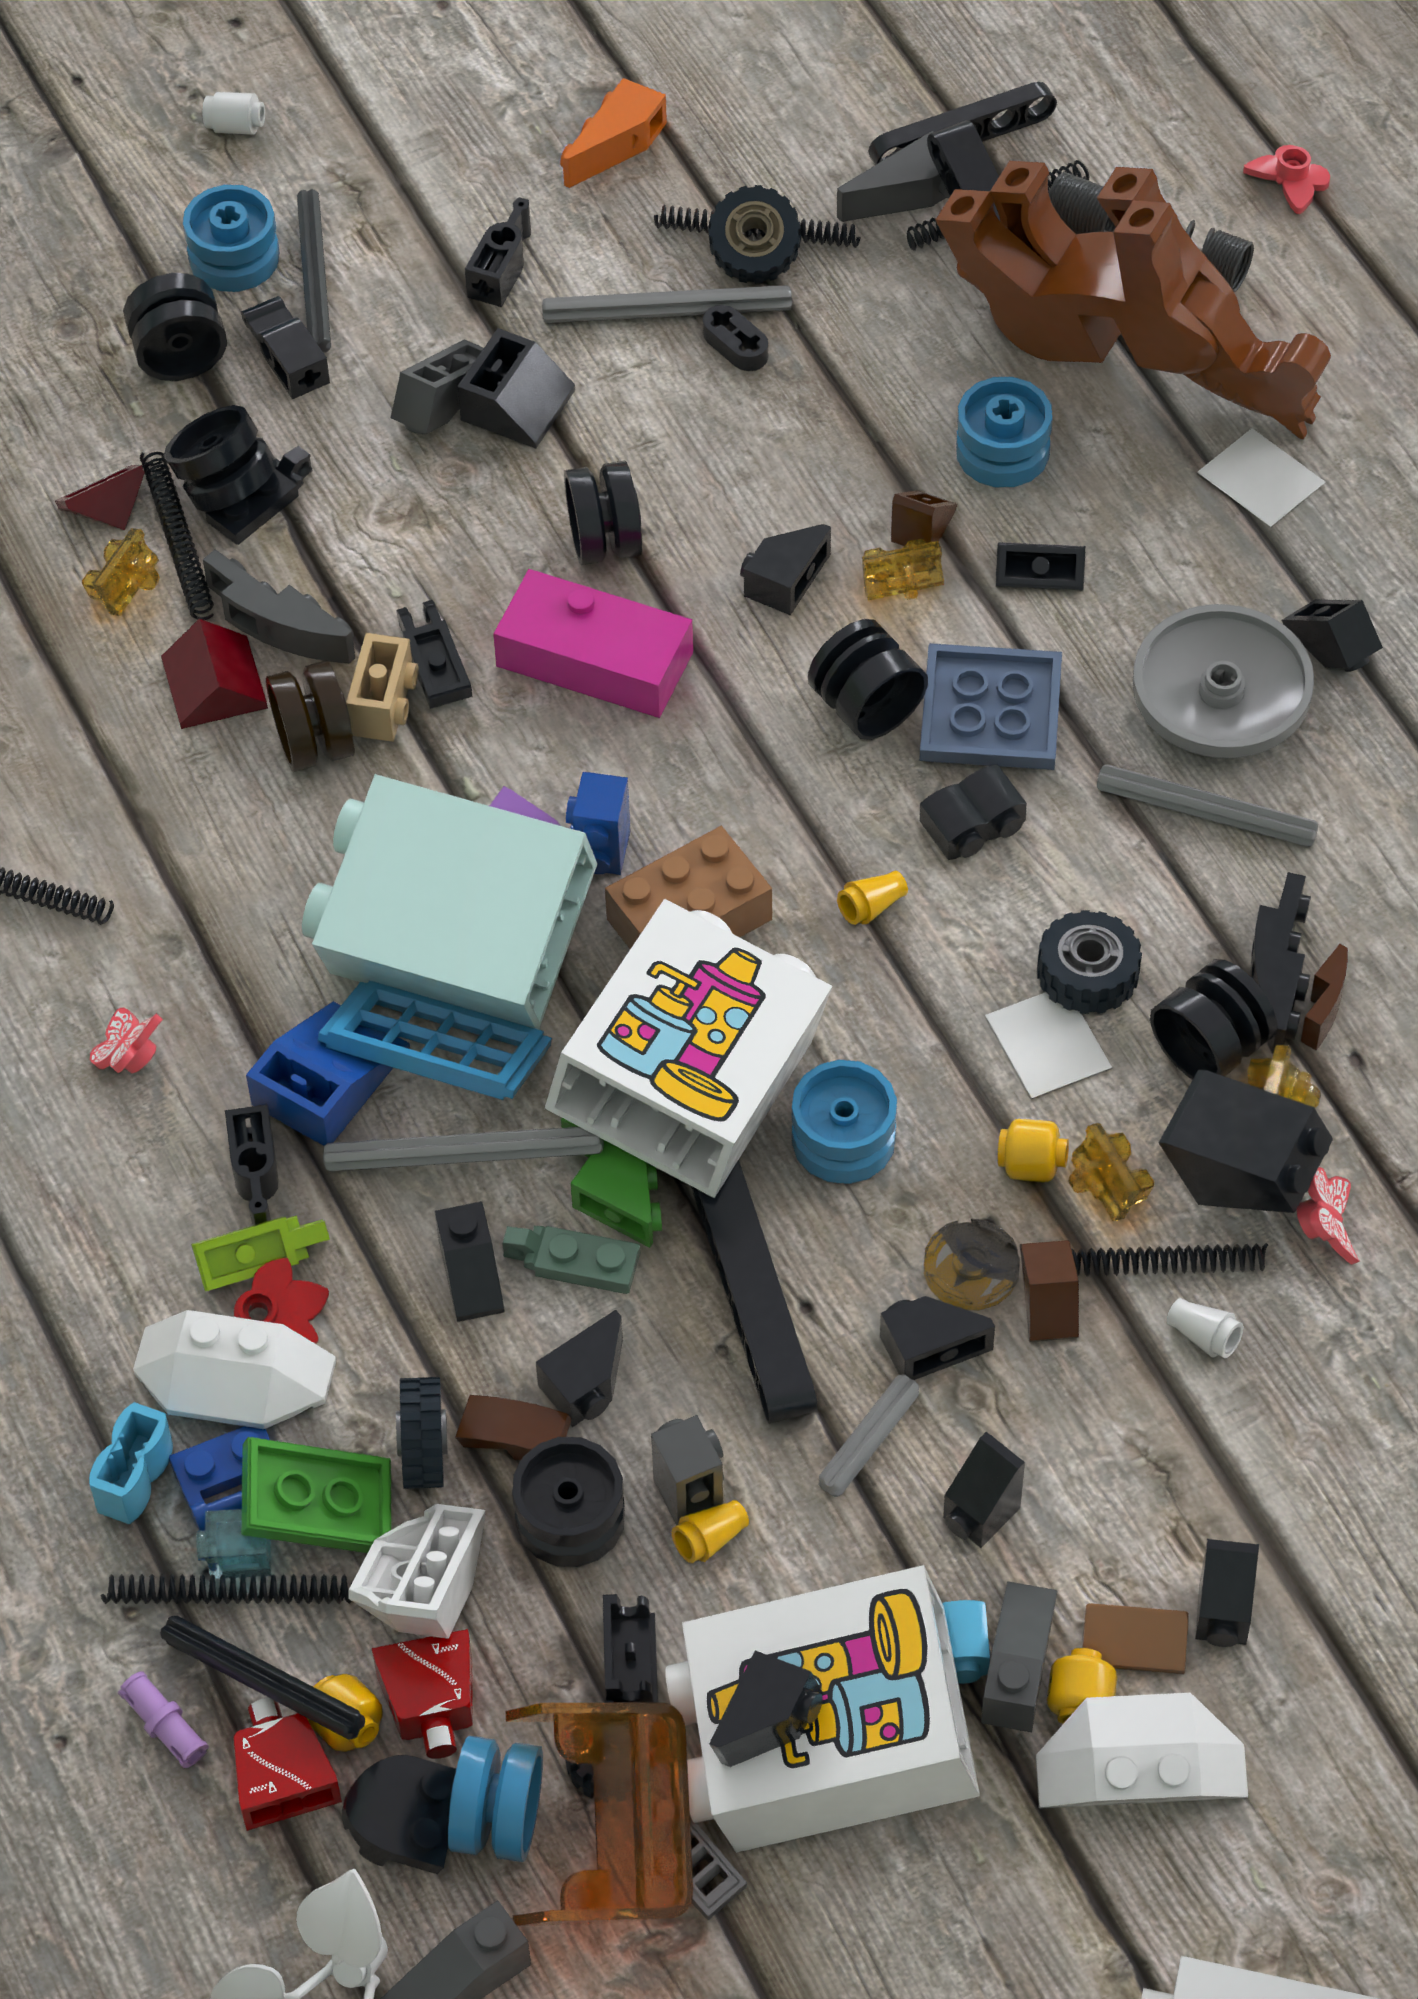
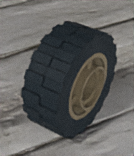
M761 185L749 188L743 186L738 191H731L726 194L725 199L722 202L719 201L715 206V212L711 214L709 220L711 254L715 256V263L719 268L722 267L725 270L726 275L739 279V282L747 283L748 281L762 284L763 281L777 279L779 274L782 272L786 273L790 269V264L792 261L795 262L798 256L801 227L800 221L798 222V213L795 207L792 208L790 200L785 195L781 196L777 190L772 188L766 189ZM753 228L760 229L766 234L758 241H751L744 236L746 231Z

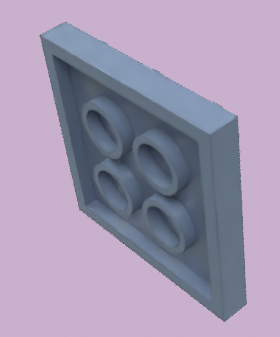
M929 643L926 670L928 687L924 695L919 761L987 766L998 764V766L1055 770L1062 652Z

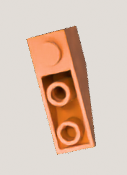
M623 78L613 92L609 91L605 95L600 109L593 118L589 117L585 121L581 133L574 143L568 144L563 150L560 165L563 167L564 186L570 188L646 151L667 124L666 94Z

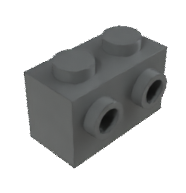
M695 1415L685 1420L674 1419L668 1421L658 1431L651 1433L653 1480L676 1526L679 1524V1519L683 1516L723 1504L724 1475L723 1464L720 1458L724 1455L720 1441L713 1429L705 1431L698 1415Z

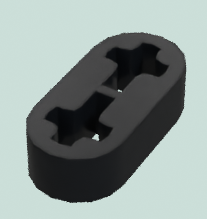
M717 305L709 308L704 313V339L735 367L744 371H756L767 363V337L736 309L726 305Z

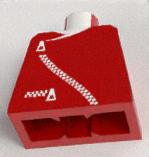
M468 1629L451 1632L449 1639L430 1636L372 1648L376 1676L401 1739L412 1740L423 1737L426 1756L431 1759H441L454 1754L457 1751L453 1731L466 1729L473 1725L472 1652Z
M269 1697L253 1702L248 1707L253 1727L239 1730L233 1736L239 1804L246 1831L341 1803L342 1799L336 1774L308 1719L299 1713L283 1717L279 1703Z

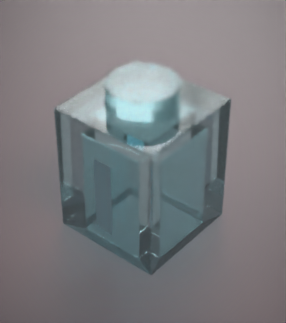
M242 1509L206 1511L205 1530L197 1531L198 1561H207L210 1576L213 1574L215 1579H220L222 1574L225 1575V1579L230 1578L232 1574L235 1575V1578H240L242 1574L246 1577H251L252 1574L256 1577L263 1574L271 1576V1539L241 1535Z

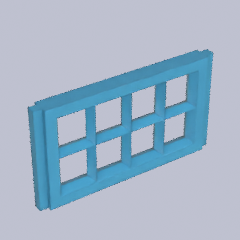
M370 980L368 983L360 982L318 1034V1041L326 1043V1048L504 1100L505 1097L514 1098L550 1048L552 1038L544 1036V1031ZM374 1005H379L402 1012V1015L397 1020L369 1011ZM413 1016L440 1023L441 1025L434 1031L408 1022ZM358 1025L387 1034L382 1040L354 1033L353 1031ZM453 1027L479 1036L475 1042L447 1035L446 1033ZM398 1036L425 1044V1046L418 1052L391 1043ZM490 1038L517 1046L512 1054L484 1045ZM435 1048L462 1055L463 1058L459 1063H455L430 1054ZM476 1059L502 1067V1069L496 1075L469 1067V1065Z

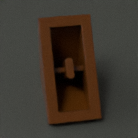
M920 490L896 493L892 501L891 542L931 556L951 521L958 504Z
M1070 1241L1020 1244L1029 1342L1078 1338L1079 1280Z

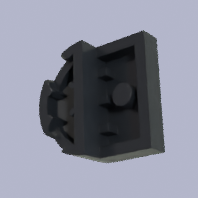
M410 1755L387 1757L366 1769L347 1791L342 1807L344 1829L350 1830L354 1840L360 1846L359 1853L370 1862L379 1866H383L390 1860L438 1874L444 1868L448 1850L450 1799L456 1769Z

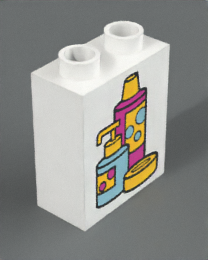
M664 899L561 1052L545 1109L715 1198L811 1044L833 986L816 978L811 968L800 959L788 954L772 955L735 936L727 924L719 917L701 910L689 912Z
M924 1565L682 1622L688 1661L666 1666V1683L671 1707L678 1725L683 1727L698 1723L702 1756L680 1762L683 1793L693 1822L699 1823L714 1819L736 1853L980 1796L945 1610ZM754 1651H759L811 1671L822 1690L823 1700L816 1720L811 1724L807 1723L800 1739L732 1767L721 1764L709 1743Z

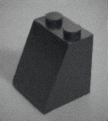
M1198 1070L1158 1143L1198 1205L1295 1213L1304 1194L1308 1191L1324 1156L1328 1153L1333 1138L1314 1107L1207 1070Z

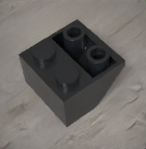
M497 328L457 386L460 420L536 449L575 392V384L535 341Z

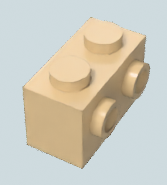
M372 633L365 634L346 700L353 736L394 742L398 725L406 724L409 710V700L406 696L408 689L415 690L419 670L418 663H412L410 639Z

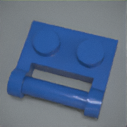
M244 1426L169 1455L170 1465L199 1533L213 1529V1523L242 1512V1490L208 1504H205L204 1499L242 1485V1445L247 1437L270 1440L266 1429Z

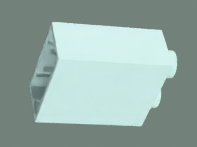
M375 774L365 802L350 798L345 802L340 811L334 831L333 847L335 852L345 854L334 886L317 883L312 889L302 919L303 935L314 939L312 945L330 974L368 983L369 980L539 1030L597 867V862L586 834L574 829Z

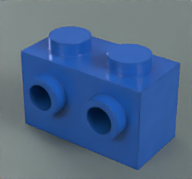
M582 772L577 797L570 796L568 799L566 823L571 824L570 829L586 834L597 862L594 874L608 873L621 875L631 832L628 777Z

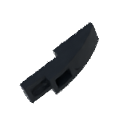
M1290 872L1287 873L1278 909L1263 905L1259 906L1250 976L1264 991L1274 1009L1278 1023L1277 1032L1266 1043L1271 1053L1282 1056L1286 1038L1295 1040L1301 1012L1293 1011L1295 1001H1305L1310 981V974L1302 973L1305 954L1298 953L1302 933L1294 932L1296 922H1306L1311 896L1303 894L1306 876Z

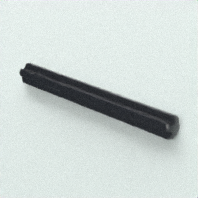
M179 1616L169 1617L166 1625L161 1628V1638L166 1640L167 1644L348 1740L355 1739L360 1729L365 1725V1718L357 1709Z

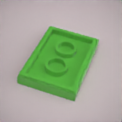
M247 1437L243 1443L241 1535L368 1553L374 1540L391 1530V1458Z

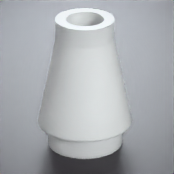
M1178 1298L1173 1303L1167 1316L1168 1325L1179 1330L1211 1357L1219 1355L1223 1358H1228L1237 1348L1243 1334V1323L1236 1320L1234 1313L1191 1303L1182 1298Z

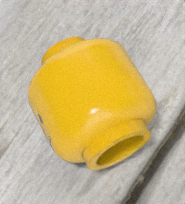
M1020 1118L1013 1120L1008 1129H1001L998 1143V1166L1005 1167L1009 1178L1049 1182L1055 1177L1057 1167L1066 1168L1069 1139L1060 1138V1131L1055 1122Z
M1075 1648L1071 1650V1655L1058 1658L1052 1664L1047 1705L1051 1712L1058 1716L1057 1720L1061 1724L1065 1723L1086 1698L1115 1696L1117 1685L1116 1670L1112 1665L1101 1660L1102 1654L1088 1648Z
M349 1674L331 1675L321 1679L313 1686L357 1709L365 1718V1725L360 1729L358 1736L355 1739L349 1740L308 1719L311 1727L332 1749L346 1752L356 1748H363L376 1738L383 1716L382 1704L357 1677Z

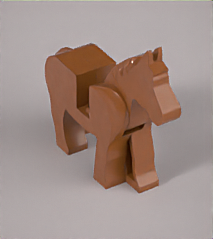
M1009 161L990 191L960 189L953 191L935 221L958 262L956 267L957 273L985 295L996 325L1006 338L1019 349L1036 358L1047 361L1103 363L1117 338L1122 334L1137 366L1183 374L1201 387L1234 404L1273 417L1298 438L1304 439L1306 437L1307 429L1305 422L1308 424L1314 423L1316 416L1313 410L1321 398L1317 393L1316 383L1331 359L1328 346L1316 336L1308 333L1295 335L1291 343L1285 341L1262 342L1255 336L1240 314L1237 297L1228 282L1195 245L1182 227L1171 204L1164 200L1153 169L1116 167L1097 196V200L1116 227L1114 232H1092L1076 235L1060 218L1051 203L1048 193L1049 170L1043 162ZM993 204H995L996 209L1000 216V220L997 218L994 212Z

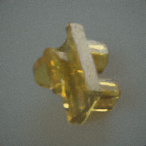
M131 528L123 540L111 539L104 549L105 566L102 570H89L82 579V585L89 597L102 601L110 615L120 616L139 588L153 590L159 583L160 577L154 568L159 559L144 541L145 534L142 529Z
M922 538L908 541L901 549L886 552L879 547L866 550L862 557L865 595L868 601L904 593L907 600L917 598L918 590L944 585L941 565L942 548L939 542L926 543Z
M1276 1045L1272 1058L1250 1060L1247 1071L1249 1085L1317 1108L1321 1092L1315 1085L1310 1083L1312 1076L1309 1073L1300 1072L1299 1068L1291 1063L1289 1060L1291 1055L1290 1046Z
M1100 1123L1088 1125L1085 1130L1087 1134L1085 1140L1072 1153L1073 1158L1071 1162L1076 1169L1069 1176V1185L1076 1193L1090 1191L1095 1199L1100 1200L1112 1221L1125 1219L1133 1204L1147 1199L1154 1187V1180L1147 1169L1129 1170L1126 1162L1132 1154L1131 1144L1123 1132L1107 1134Z

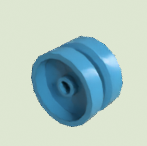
M224 184L203 191L194 197L186 207L183 217V229L188 244L189 265L194 276L203 279L210 288L227 292H240L257 287L271 277L278 267L280 251L278 238L275 233V214L270 201L263 194L244 185Z
M992 377L977 382L968 389L958 405L957 461L963 471L977 482L995 488L1016 487L1031 482L1044 471L1050 457L1052 405L1044 391L1031 382L1016 377Z
M840 1059L820 1064L802 1077L793 1094L792 1146L797 1160L810 1174L827 1182L851 1184L867 1180L885 1168L894 1153L897 1098L888 1079L878 1069L865 1063Z
M476 1736L466 1737L457 1764L450 1799L448 1846L451 1852L477 1855L486 1846L492 1827L491 1844L497 1859L524 1862L526 1860L534 1834L543 1773L542 1746L514 1743L507 1750L500 1771L501 1754L496 1740Z

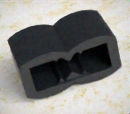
M994 764L972 773L959 784L942 788L920 803L919 821L948 860L961 856L967 858L980 851L987 840L999 837L1007 838L1019 831L1026 821L1027 803L998 764Z

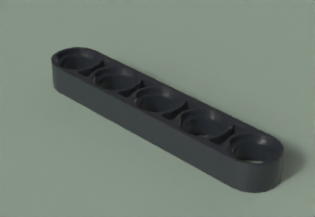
M1033 82L883 133L870 144L868 150L869 157L876 165L929 132H937L965 120L970 121L974 125L983 142L1047 119L1056 109L1057 100L1044 82ZM1044 97L1037 105L1029 108L1034 101ZM1007 110L1001 117L992 120L998 113ZM897 147L890 155L881 158L888 150Z

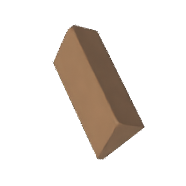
M1089 1603L1086 1605L1084 1617L1083 1648L1100 1652L1102 1654L1101 1660L1106 1661L1117 1669L1184 1674L1189 1613L1178 1610Z

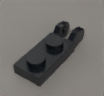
M434 601L423 602V616L428 624L415 628L411 613L406 607L397 609L399 626L403 638L410 639L412 663H418V680L430 709L473 697L471 683L446 621L441 620Z

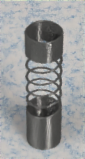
M1062 172L1059 174L1049 190V197L1054 209L1064 223L1076 234L1114 232L1115 225L1097 200V196L1104 186L1082 179L1071 173ZM1195 220L1190 221L1186 229V233L1190 238L1195 228ZM1211 228L1206 236L1202 253L1225 278L1233 292H1236L1248 273L1253 258L1254 245L1249 240L1241 239V237L1224 231L1222 232V230L1215 232V228Z

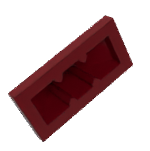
M130 465L55 500L58 509L125 530L145 472L142 465Z

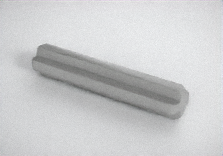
M904 1374L898 1375L819 1475V1486L824 1491L834 1497L842 1495L919 1396V1385L916 1381Z

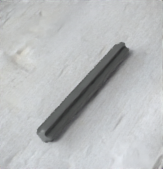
M314 189L309 191L301 190L297 194L306 325L307 330L320 349L326 353L331 348L319 193Z

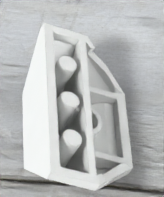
M186 1310L145 1327L133 1371L134 1375L145 1385L150 1394L168 1415L266 1429L290 1419L310 1407L316 1408L326 1403L336 1364V1356L284 1324Z
M435 1504L424 1511L423 1517L406 1521L374 1540L349 1588V1599L398 1632L415 1634L420 1638L432 1636L449 1639L473 1588L485 1522V1510Z
M1191 1693L1086 1698L1036 1754L1039 1808L1248 1798L1244 1744Z

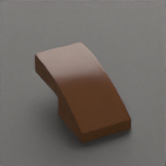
M1342 944L1337 946L1314 975L1310 1001L1315 1004L1305 1015L1300 1042L1316 1051L1333 1025L1342 998L1348 963V948Z
M470 1395L455 1438L463 1448L505 1449L514 1460H522L523 1456L539 1443L557 1437H566L572 1419L567 1413L537 1404L500 1397Z

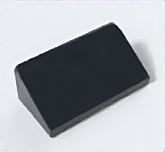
M998 542L996 587L1083 591L1086 546Z

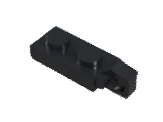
M297 446L284 454L281 461L276 459L275 471L260 488L236 504L221 510L205 512L207 523L236 545H239L299 496L298 489L304 484L303 478L313 471L310 461L311 455L300 446Z

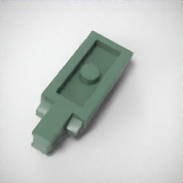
M507 1226L502 1242L503 1256L524 1261V1267L534 1270L536 1277L623 1294L630 1293L641 1253L640 1244L550 1226H546V1228L544 1226H534L533 1231L526 1228Z

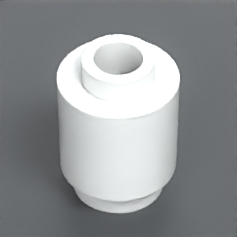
M216 92L214 96H206L204 99L202 110L203 123L206 129H213L215 133L254 135L258 127L264 125L265 106L263 102H259L255 93Z

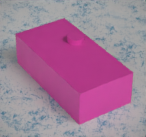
M528 569L493 633L496 667L657 718L661 717L693 654L692 619L532 569Z

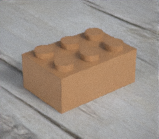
M722 825L605 888L607 920L629 949L632 948L664 899L689 912L701 910L719 917L727 924L732 934L739 938L772 920V887Z

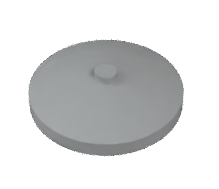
M1225 604L1189 608L1173 614L1156 625L1140 645L1133 670L1134 698L1141 715L1152 729L1165 740L1181 749L1215 758L1251 756L1272 749L1284 742L1304 721L1310 708L1314 687V672L1310 657L1301 641L1291 630L1262 612L1242 606Z

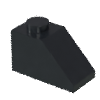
M821 524L764 538L755 553L749 552L742 563L740 576L744 577V597L791 616L831 555V527Z
M1315 599L1282 619L1283 625L1296 635L1303 646L1325 668H1344L1345 672L1357 670L1370 662V655L1383 648L1363 600Z
M483 1202L436 1210L435 1219L438 1241L457 1322L504 1313L500 1282Z
M923 1296L913 1301H898L892 1304L886 1311L881 1312L880 1338L898 1374H904L912 1380L922 1378L992 1351L994 1347L995 1325L991 1318L928 1296Z
M614 1310L536 1361L539 1388L558 1411L567 1413L571 1417L570 1425L572 1427L584 1419L592 1420L598 1417L613 1400L623 1343L622 1316L617 1310Z
M987 1431L979 1438L945 1493L943 1518L948 1528L963 1540L969 1538L980 1548L1021 1508L1025 1462Z
M1207 1539L1199 1583L1195 1639L1206 1640L1208 1643L1218 1647L1247 1644L1252 1616L1259 1544Z
M754 1651L709 1743L721 1764L732 1767L800 1739L807 1723L811 1724L816 1720L822 1706V1690L812 1672L759 1651Z

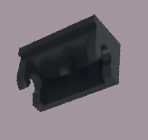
M617 1594L603 1595L606 1701L613 1700V1705L616 1708H620L622 1702L631 1704L632 1712H635L637 1709L641 1711H658L655 1613H650L649 1600L645 1596L640 1595L637 1598L636 1606L624 1607L621 1606V1601Z

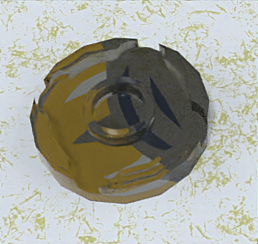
M971 1219V1223L963 1222L958 1224V1220L946 1224L932 1235L925 1248L923 1274L929 1289L942 1302L966 1310L977 1311L996 1306L1011 1295L1019 1280L1020 1258L1014 1239L1000 1226L986 1220Z

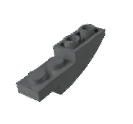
M216 549L203 558L207 587L222 598L225 620L242 632L265 644L306 658L348 664L355 659L354 634L351 627L339 617L334 618L324 611L311 595H303L291 585H288L277 594L267 582H259L249 575L239 561L233 558L229 560Z

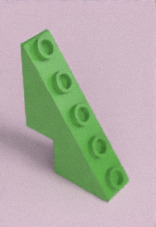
M561 1118L562 1128L578 1127L577 1125L567 1121L566 1119ZM604 1140L603 1151L600 1154L584 1155L588 1159L571 1181L572 1207L650 1248L653 1244V1232L662 1231L660 1202L650 1203L649 1190H658L656 1167Z

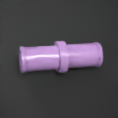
M143 1671L135 1673L121 1685V1690L118 1691L119 1696L125 1699L145 1722L144 1730L151 1738L158 1737L183 1768L193 1766L206 1754L205 1750L209 1748L208 1744L181 1717L183 1713L181 1707L174 1701L168 1702Z

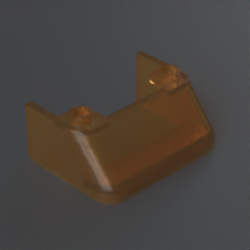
M538 1703L505 1711L506 1722H553L554 1741L559 1754L571 1763L593 1764L597 1870L578 1871L571 1874L565 1880L560 1893L561 1910L513 1915L515 1924L517 1926L586 1925L676 1918L685 1913L693 1898L686 1725L681 1713L668 1703Z

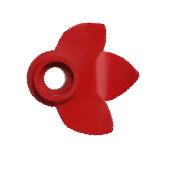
M280 1258L265 1263L256 1271L252 1289L243 1293L236 1301L234 1317L253 1320L249 1316L250 1312L255 1308H263L268 1314L266 1318L260 1321L284 1324L317 1344L319 1341L318 1335L309 1321H312L324 1308L329 1297L328 1288L310 1281L292 1280L293 1273L288 1258Z

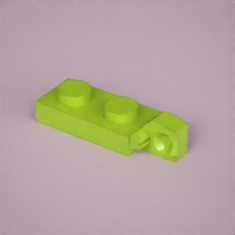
M297 1215L288 1218L283 1216L192 1243L191 1246L203 1288L206 1292L253 1278L261 1266L272 1260L288 1258L291 1266L297 1265L299 1260L309 1258L306 1246L330 1240L325 1220L321 1219L300 1225Z

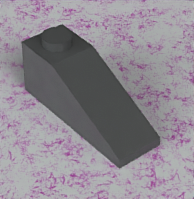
M929 132L838 187L837 218L844 222L928 208L945 198H950L927 146V137L934 132Z
M464 339L401 371L390 418L404 424L407 430L417 434H428L447 424L459 410L457 386L484 348Z
M1007 1581L983 1696L982 1724L1032 1733L1058 1590Z
M497 1900L454 1929L380 1999H482L531 1965L528 1940Z

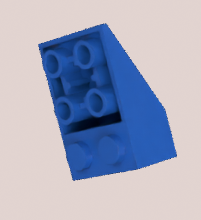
M334 1001L273 1041L246 1074L252 1106L267 1104L271 1117L323 1146L333 1143L393 1069L390 1066L326 1048V1043L318 1041L319 1032L341 1006ZM358 1025L353 1031L354 1033L382 1040L387 1034ZM398 1036L391 1043L410 1048V1043Z

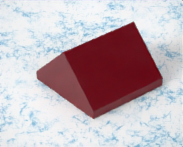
M198 619L161 655L181 729L268 709L247 635Z

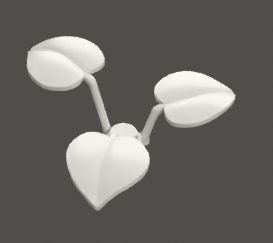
M351 1869L334 1881L313 1890L305 1897L297 1911L296 1921L298 1930L308 1947L318 1954L332 1955V1959L324 1968L294 1991L285 1993L283 1978L274 1968L260 1964L243 1965L233 1969L219 1980L212 1990L210 1999H301L330 1975H333L336 1981L344 1987L364 1986L363 1999H374L375 1989L380 1983V1979L374 1973L385 1960L388 1948L386 1941L382 1937L379 1918L372 1898L356 1869Z

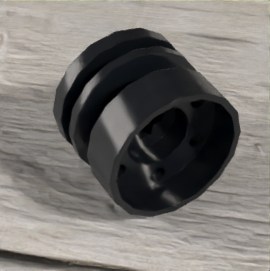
M862 619L850 623L837 631L822 645L811 662L808 671V684L832 709H836L837 715L860 739L872 740L884 736L900 726L915 711L927 690L928 675L904 650L899 649V644L876 620Z
M1213 959L1187 980L1185 987L1177 988L1151 1009L1150 1014L1153 1034L1161 1049L1171 1062L1192 1080L1198 1070H1207L1226 1076L1241 1064L1242 1057H1249L1276 1035L1278 1026L1274 1009L1266 994L1255 980L1239 966L1223 959Z

